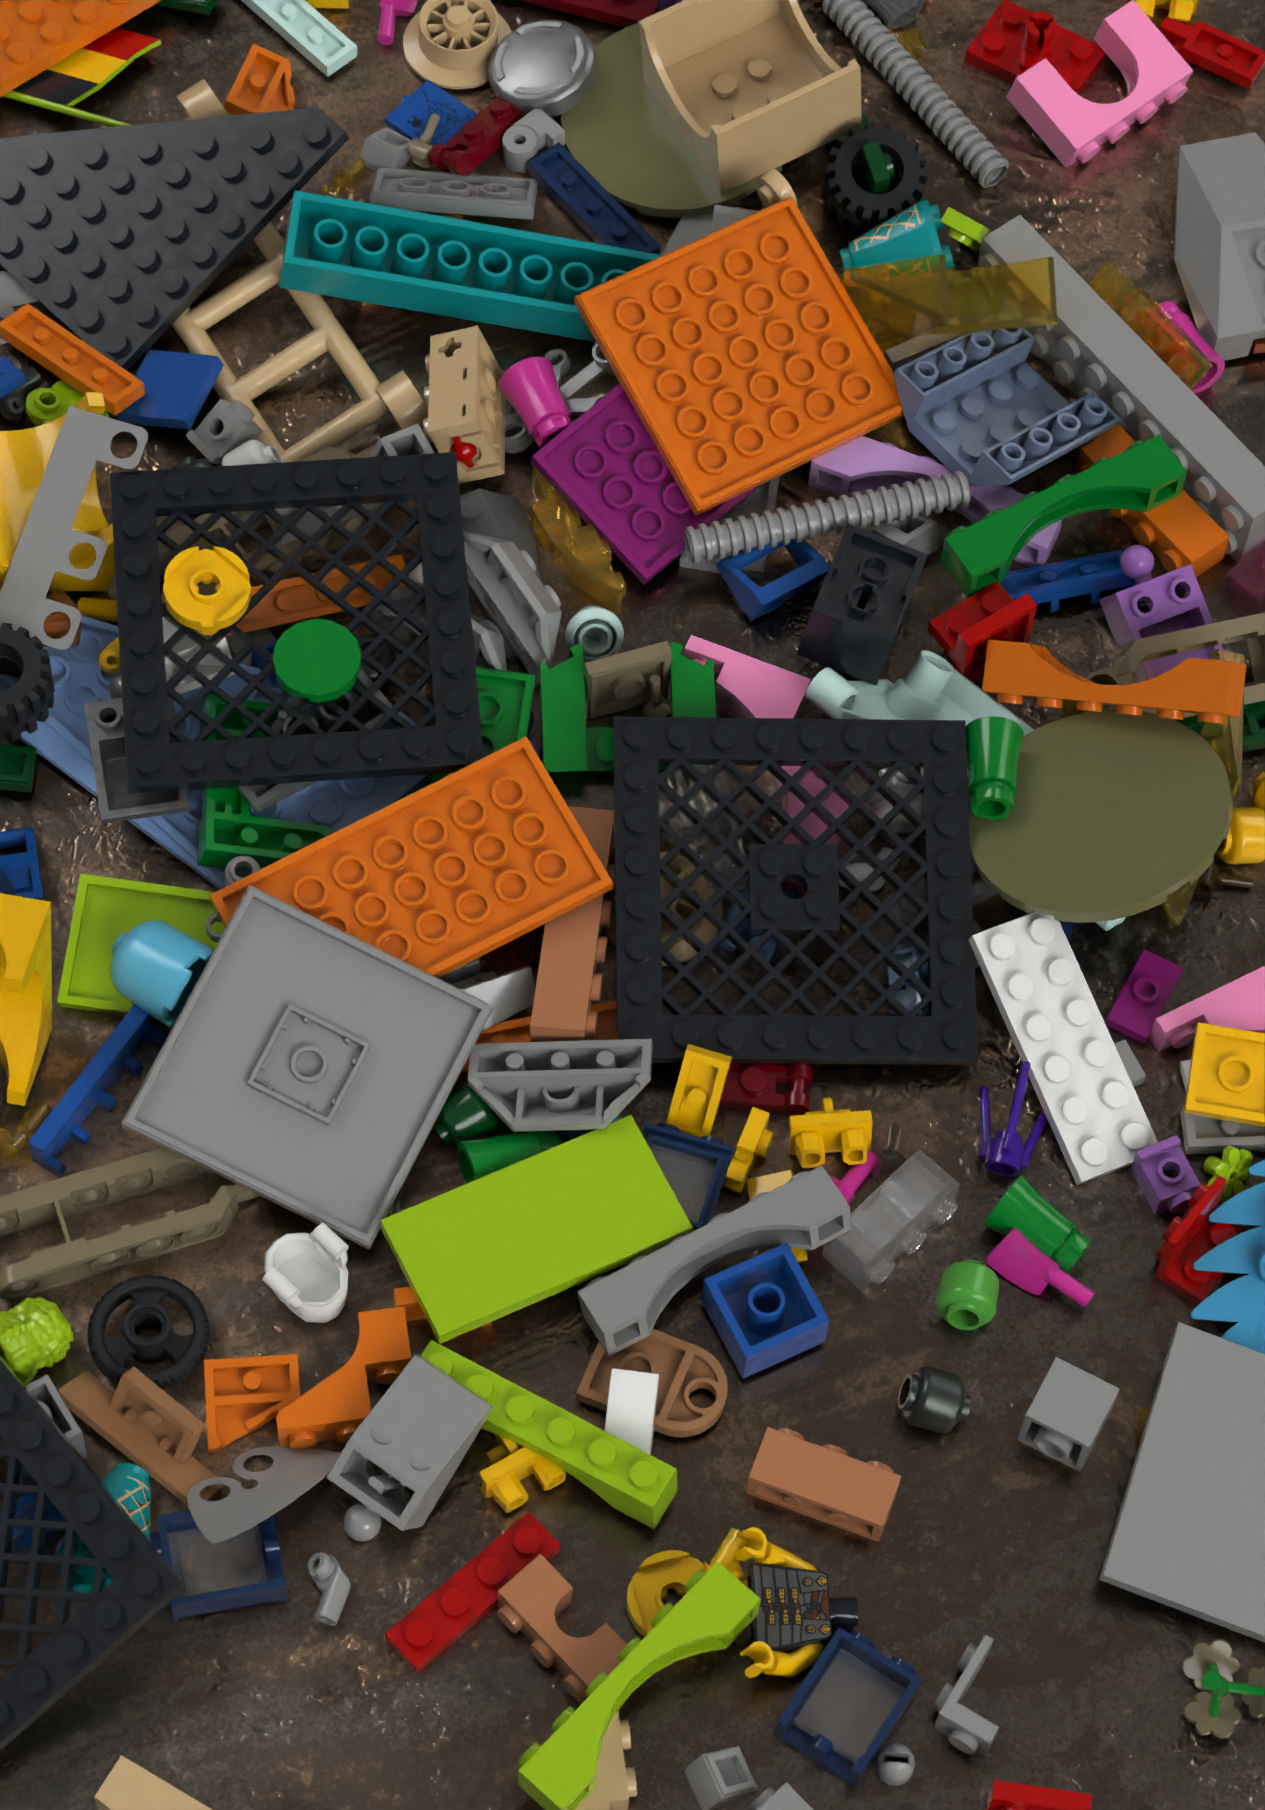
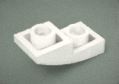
M612 1368L605 1431L651 1455L659 1374Z

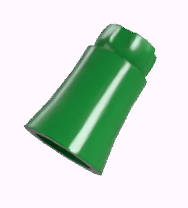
M982 717L966 725L968 795L970 796L971 810L976 817L986 818L991 821L1002 820L1009 816V812L1013 810L1014 798L1017 794L1018 761L1024 733L1016 722L1004 717Z
M554 1130L519 1131L486 1139L458 1141L456 1148L457 1160L464 1185L560 1145L559 1137Z
M1023 1174L1006 1191L983 1224L1003 1236H1006L1012 1228L1018 1229L1030 1243L1047 1257L1058 1263L1059 1268L1067 1274L1091 1244V1241L1085 1235L1075 1229L1077 1225L1049 1203Z

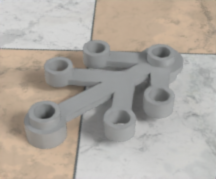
M597 342L592 348L594 361L561 387L562 376L567 374L571 368V362L566 352L562 349H552L544 356V358L552 363L557 384L572 416L584 414L607 395L604 393L594 398L574 399L605 373L614 374ZM562 360L559 364L553 365L556 361ZM511 405L510 413L505 415V452L518 453L527 449L536 441L531 438L523 421Z

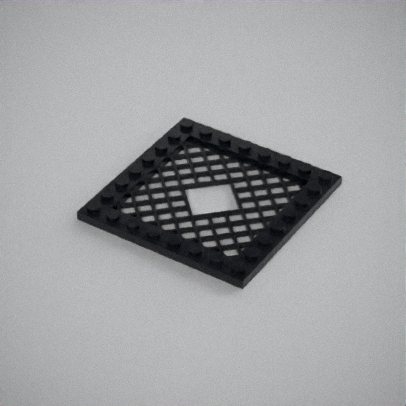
M456 452L110 473L128 794L452 773L484 758ZM416 501L417 511L405 502ZM385 503L375 514L361 505ZM342 505L331 517L318 508ZM394 506L411 518L398 532L382 521V518ZM299 508L288 520L274 510ZM351 509L367 520L355 534H352L338 523ZM255 511L245 522L231 513ZM308 511L324 523L312 537H309L295 526ZM212 513L201 525L188 516L191 514ZM265 514L281 526L268 540L252 529ZM158 516H168V517L157 527V519H156V517H158ZM221 517L237 528L224 543L208 531ZM178 519L194 531L181 545L164 534ZM417 524L420 549L404 538ZM374 527L391 538L378 553L361 541ZM331 529L348 541L335 555L318 544ZM287 532L304 543L291 558L274 546ZM244 535L261 546L247 561L231 549ZM201 537L212 546L222 547L236 554L246 565L249 574L263 584L250 598L248 608L243 616L231 626L220 629L209 641L193 629L179 623L169 613L165 602L163 604L161 602L160 578L164 581L165 570L168 564L180 552L191 548ZM158 540L173 551L160 566ZM398 544L414 556L402 570H399L385 559ZM354 547L371 559L358 573L341 561ZM311 549L327 561L314 576L297 564ZM267 552L284 564L271 578H268L254 567ZM420 563H422L424 588L408 577ZM377 565L394 576L381 591L364 579ZM334 567L351 579L337 594L321 582ZM290 570L354 618L346 626L351 633L362 624L378 636L364 651L360 649L361 666L365 663L381 676L367 690L355 682L351 690L358 694L360 698L347 711L332 700L322 703L313 702L303 714L285 702L291 696L285 690L278 696L262 684L274 671L273 654L236 626ZM401 582L417 594L405 609L388 597ZM357 585L374 597L361 612L344 600ZM424 601L427 626L411 615ZM381 603L397 615L384 630L368 618ZM163 618L178 628L165 643ZM404 621L421 633L408 648L391 636ZM229 632L246 644L232 659L215 647ZM185 635L202 647L188 662L171 650ZM427 640L429 643L430 665L414 654ZM384 642L401 654L388 669L371 657ZM252 651H255L269 662L256 677H253L239 666ZM208 653L225 665L212 680H209L194 668ZM165 656L181 668L167 683ZM407 660L424 672L412 687L394 675ZM232 671L248 683L235 698H232L218 687ZM188 674L204 686L190 702L174 690ZM431 678L434 705L418 693ZM387 681L404 693L391 708L374 696ZM255 690L272 702L258 717L241 705ZM211 692L227 704L226 708L214 720L197 708ZM167 695L183 707L170 722ZM411 699L428 712L415 727L398 715ZM367 702L384 715L370 730L353 717ZM323 705L339 717L326 733L309 720ZM278 708L295 720L282 735L265 723ZM234 711L251 723L238 738H235L220 726ZM190 714L207 726L193 741L176 729ZM435 718L436 726H427ZM390 721L400 727L383 729ZM346 724L356 730L339 732ZM302 726L312 733L295 735ZM258 729L268 736L250 738ZM213 732L224 739L206 741ZM170 736L176 739L178 743H170Z

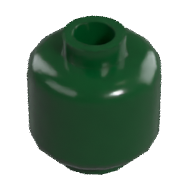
M463 1080L453 1086L433 1127L446 1145H448L453 1140L457 1143L458 1141L483 1139L497 1127L498 1119L496 1113L469 1086L468 1081Z

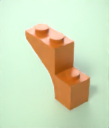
M404 1306L358 1312L359 1339L350 1360L339 1370L278 1412L276 1422L279 1446L289 1445L292 1449H304L315 1446L317 1441L336 1439L340 1443L348 1442L353 1433L371 1412L367 1381L376 1380L379 1384H392L412 1359Z

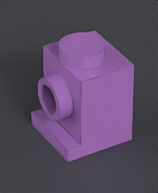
M1177 1135L1136 1151L1130 1169L1155 1216L1168 1210L1174 1214L1187 1209L1192 1196L1201 1186L1180 1148L1181 1141ZM1171 1172L1173 1178H1168L1165 1174Z

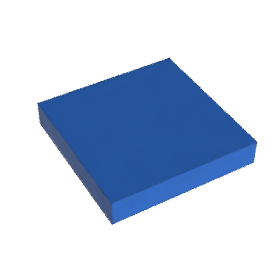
M148 350L135 377L144 382L145 395L116 416L119 421L129 424L190 430L224 365L218 356Z

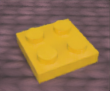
M1198 1022L1195 1027L1184 1114L1265 1127V1033Z

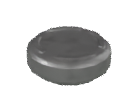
M540 20L522 25L506 35L493 50L487 70L490 86L495 98L500 97L503 100L512 102L514 108L521 109L523 116L533 109H542L548 116L552 117L563 114L582 102L594 87L598 73V64L592 42L581 28L563 20Z

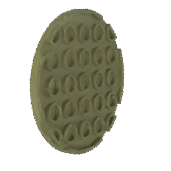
M639 23L612 34L594 48L598 64V73L594 87L582 102L561 114V126L565 130L566 150L617 202L636 208L638 213L645 215L682 218V216L713 213L715 205L736 206L740 204V199L759 189V178L766 173L722 194L717 190L644 82ZM782 165L774 169L781 172Z
M1116 709L1102 710V712H1084L1037 728L1023 737L1017 770V794L1014 798L1013 810L1009 812V816L996 821L978 818L972 813L969 803L970 851L978 872L985 882H988L1001 894L1003 900L1029 914L1035 911L1054 916L1056 921L1084 923L1115 920L1149 910L1168 900L1167 895L1178 890L1186 883L1191 885L1207 870L1214 861L1213 855L1219 848L1222 840H1225L1229 833L1233 813L1232 792L1227 771L1214 748L1203 737L1184 724L1173 719L1157 718V714L1144 711L1142 716L1116 714Z

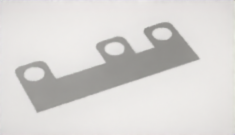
M69 406L0 591V628L2 622L12 624V629L15 631L21 626L29 630L30 638L37 636L43 645L59 650L68 649L72 645L81 621V612L75 607L47 599L46 596L55 571L83 580H92L98 575L107 551L106 542L102 538L71 528L96 461L125 469L135 468L139 464L148 440V433L144 428ZM120 432H130L137 440L136 451L128 458H118L111 452V441ZM86 542L95 548L96 559L89 568L77 569L70 562V551L76 544ZM53 612L65 613L71 622L69 632L60 639L50 638L44 631L45 619Z

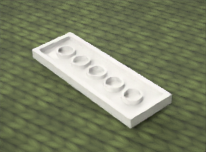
M1033 912L972 935L968 941L1021 1061H1029L1031 1064L1028 1075L1076 1185H1081L1131 1165L1136 1151L1156 1144L1158 1141L1060 922L1056 921L1054 916Z

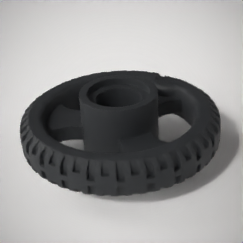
M153 1275L136 1276L126 1279L125 1282L118 1283L111 1290L109 1289L95 1305L88 1323V1345L98 1369L110 1381L118 1385L122 1375L129 1370L124 1368V1365L131 1356L139 1362L152 1364L162 1361L169 1355L175 1362L173 1366L162 1371L143 1374L162 1390L171 1388L172 1385L176 1386L183 1382L186 1377H189L204 1359L210 1338L208 1316L202 1302L187 1286H184L183 1283L157 1275V1277ZM165 1297L177 1301L185 1308L192 1320L194 1334L181 1336L172 1332L170 1316L160 1306L161 1301ZM131 1298L137 1305L127 1313L124 1319L125 1335L117 1339L104 1338L105 1326L112 1312L120 1304ZM147 1327H154L160 1330V1333L152 1339H142L137 1336L142 1329Z

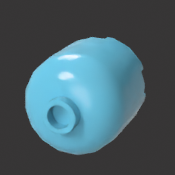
M145 921L135 926L128 933H122L114 942L111 951L113 955L110 969L111 979L115 989L121 995L172 1029L214 949L163 921Z

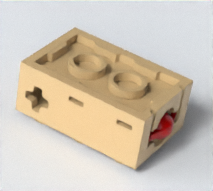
M477 325L430 336V354L425 356L429 386L424 388L428 418L423 420V429L427 441L434 443L438 453L456 452L459 484L505 474L506 398L499 390V381L504 373Z

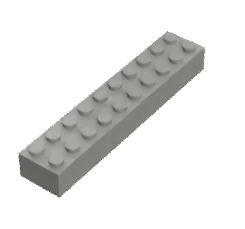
M1021 215L1016 216L984 236L981 241L974 282L984 281L986 286L984 292L988 303L1000 315L1008 312L1036 338L1030 351L1035 356L1041 357L1053 369L1056 378L1062 384L1072 383L1078 389L1077 395L1079 398L1091 392L1096 394L1121 418L1119 425L1135 441H1147L1157 435L1161 436L1187 471L1183 490L1230 536L1225 551L1226 554H1230L1240 565L1264 549L1265 466Z

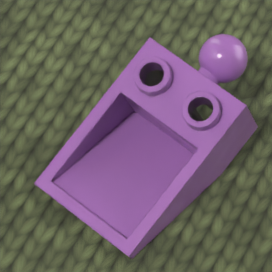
M1142 545L1128 547L1120 558L1122 571L1128 577L1135 579L1137 585L1099 599L1113 638L1120 649L1123 644L1136 639L1213 623L1192 565L1190 564L1152 578L1150 572L1154 567V557L1151 551ZM1147 608L1146 613H1142L1139 611ZM1222 645L1140 662L1133 672L1139 682L1173 669L1188 657L1228 660Z

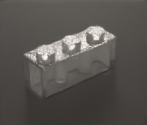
M918 1149L851 1213L852 1230L825 1243L822 1256L862 1292L873 1281L878 1285L881 1284L896 1267L894 1261L903 1252L906 1251L909 1255L915 1252L927 1237L925 1231L935 1222L940 1225L945 1223L958 1207L956 1198L960 1184L921 1149Z

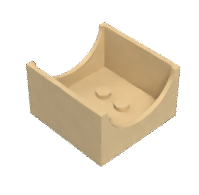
M683 0L639 21L644 82L720 194L838 139L842 134H848L850 128L856 125L859 128L862 127L860 65L853 59L847 62L846 67L841 68L830 58L810 29L797 0Z

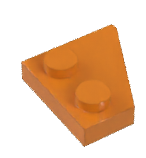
M253 43L223 106L225 111L232 115L293 110L295 96L294 89L290 84L292 77L290 60Z
M298 1354L204 1360L208 1453L217 1452L277 1417L281 1409L300 1397Z

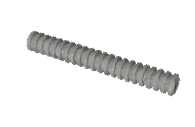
M860 0L823 1L822 9L825 14L829 15L834 23H837L838 28L844 31L845 36L851 39L855 47H859L858 49L862 55H866L867 60L873 63L877 71L881 72L882 77L888 80L890 86L896 88V92L903 96L904 101L910 104L914 112L918 113L919 118L925 121L927 127L933 129V133L936 137L940 138L944 145L948 146L949 151L952 154H956L957 160L963 163L966 170L971 171L970 173L973 178L978 179L979 184L984 188L994 186L1000 182L1009 169V162L1006 158H1002L1001 153L994 149L993 144L990 141H986L985 135L979 132L976 125L971 124V120L964 116L963 111L956 107L955 102L949 99L946 92L941 91V87L934 83L933 78L926 74L925 69L919 66L916 59L911 58V54L904 50L903 45L897 42L895 36L889 33L886 26H883L881 21L874 16L873 12L867 9L866 4Z
M960 470L954 472L953 476H950L948 473L942 474L941 479L931 476L927 482L923 478L917 479L913 485L910 481H906L903 483V487H899L898 484H892L888 490L882 486L878 488L877 492H874L872 489L865 490L864 495H861L859 491L854 492L850 498L843 494L839 496V500L829 497L823 503L819 499L815 500L811 506L808 502L802 503L801 508L790 505L787 511L780 507L775 509V513L772 514L769 510L763 511L762 516H758L757 513H751L748 519L743 515L738 516L737 521L727 518L724 520V524L713 521L711 526L707 527L703 523L699 524L698 529L695 530L692 526H688L684 532L685 548L689 560L693 564H698L701 558H704L707 562L711 561L715 555L722 559L725 558L726 553H730L731 556L738 555L739 550H743L746 554L750 553L754 547L757 551L764 549V545H768L770 548L777 547L778 542H781L783 546L788 545L792 539L799 543L803 541V537L813 540L819 534L823 538L827 537L831 531L834 535L841 533L842 529L846 530L848 523L865 529L867 524H871L872 527L879 526L880 521L890 524L894 518L898 522L904 521L905 516L914 519L918 517V513H921L923 516H929L932 510L939 514L943 512L944 508L953 511L957 505L963 509L969 506L971 500L969 483L966 476Z

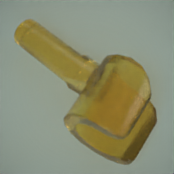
M916 28L906 30L903 33L888 29L889 33L895 36L897 42L903 45L904 50L911 54V58L919 59L916 48H928L921 32Z

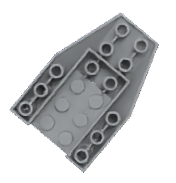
M1256 132L1182 145L1178 149L1174 260L1197 329L1206 342L1224 361L1248 356L1253 341L1265 338V143Z

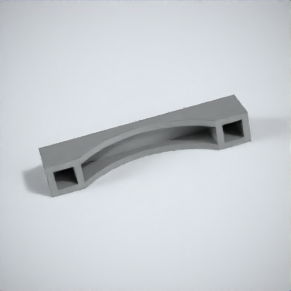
M822 1165L809 1172H800L794 1175L788 1183L771 1192H762L755 1195L746 1205L730 1213H721L713 1217L707 1225L692 1233L674 1237L665 1247L649 1255L635 1257L626 1267L609 1276H600L593 1279L585 1288L578 1291L582 1315L609 1357L649 1336L658 1316L671 1298L692 1278L709 1267L736 1255L762 1249H773L784 1243H788L789 1247L794 1249L814 1250L852 1230L850 1206Z

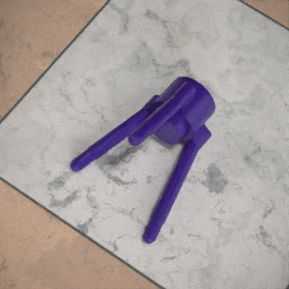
M1029 1061L1022 1062L1006 1130L997 1131L993 1138H991L988 1087L983 1085L979 1089L981 1145L978 1158L985 1160L984 1168L996 1175L1013 1177L1019 1174L1020 1169H1027L1030 1154L1048 1120L1043 1110L1025 1144L1021 1143L1022 1137L1016 1133L1028 1082L1031 1066Z

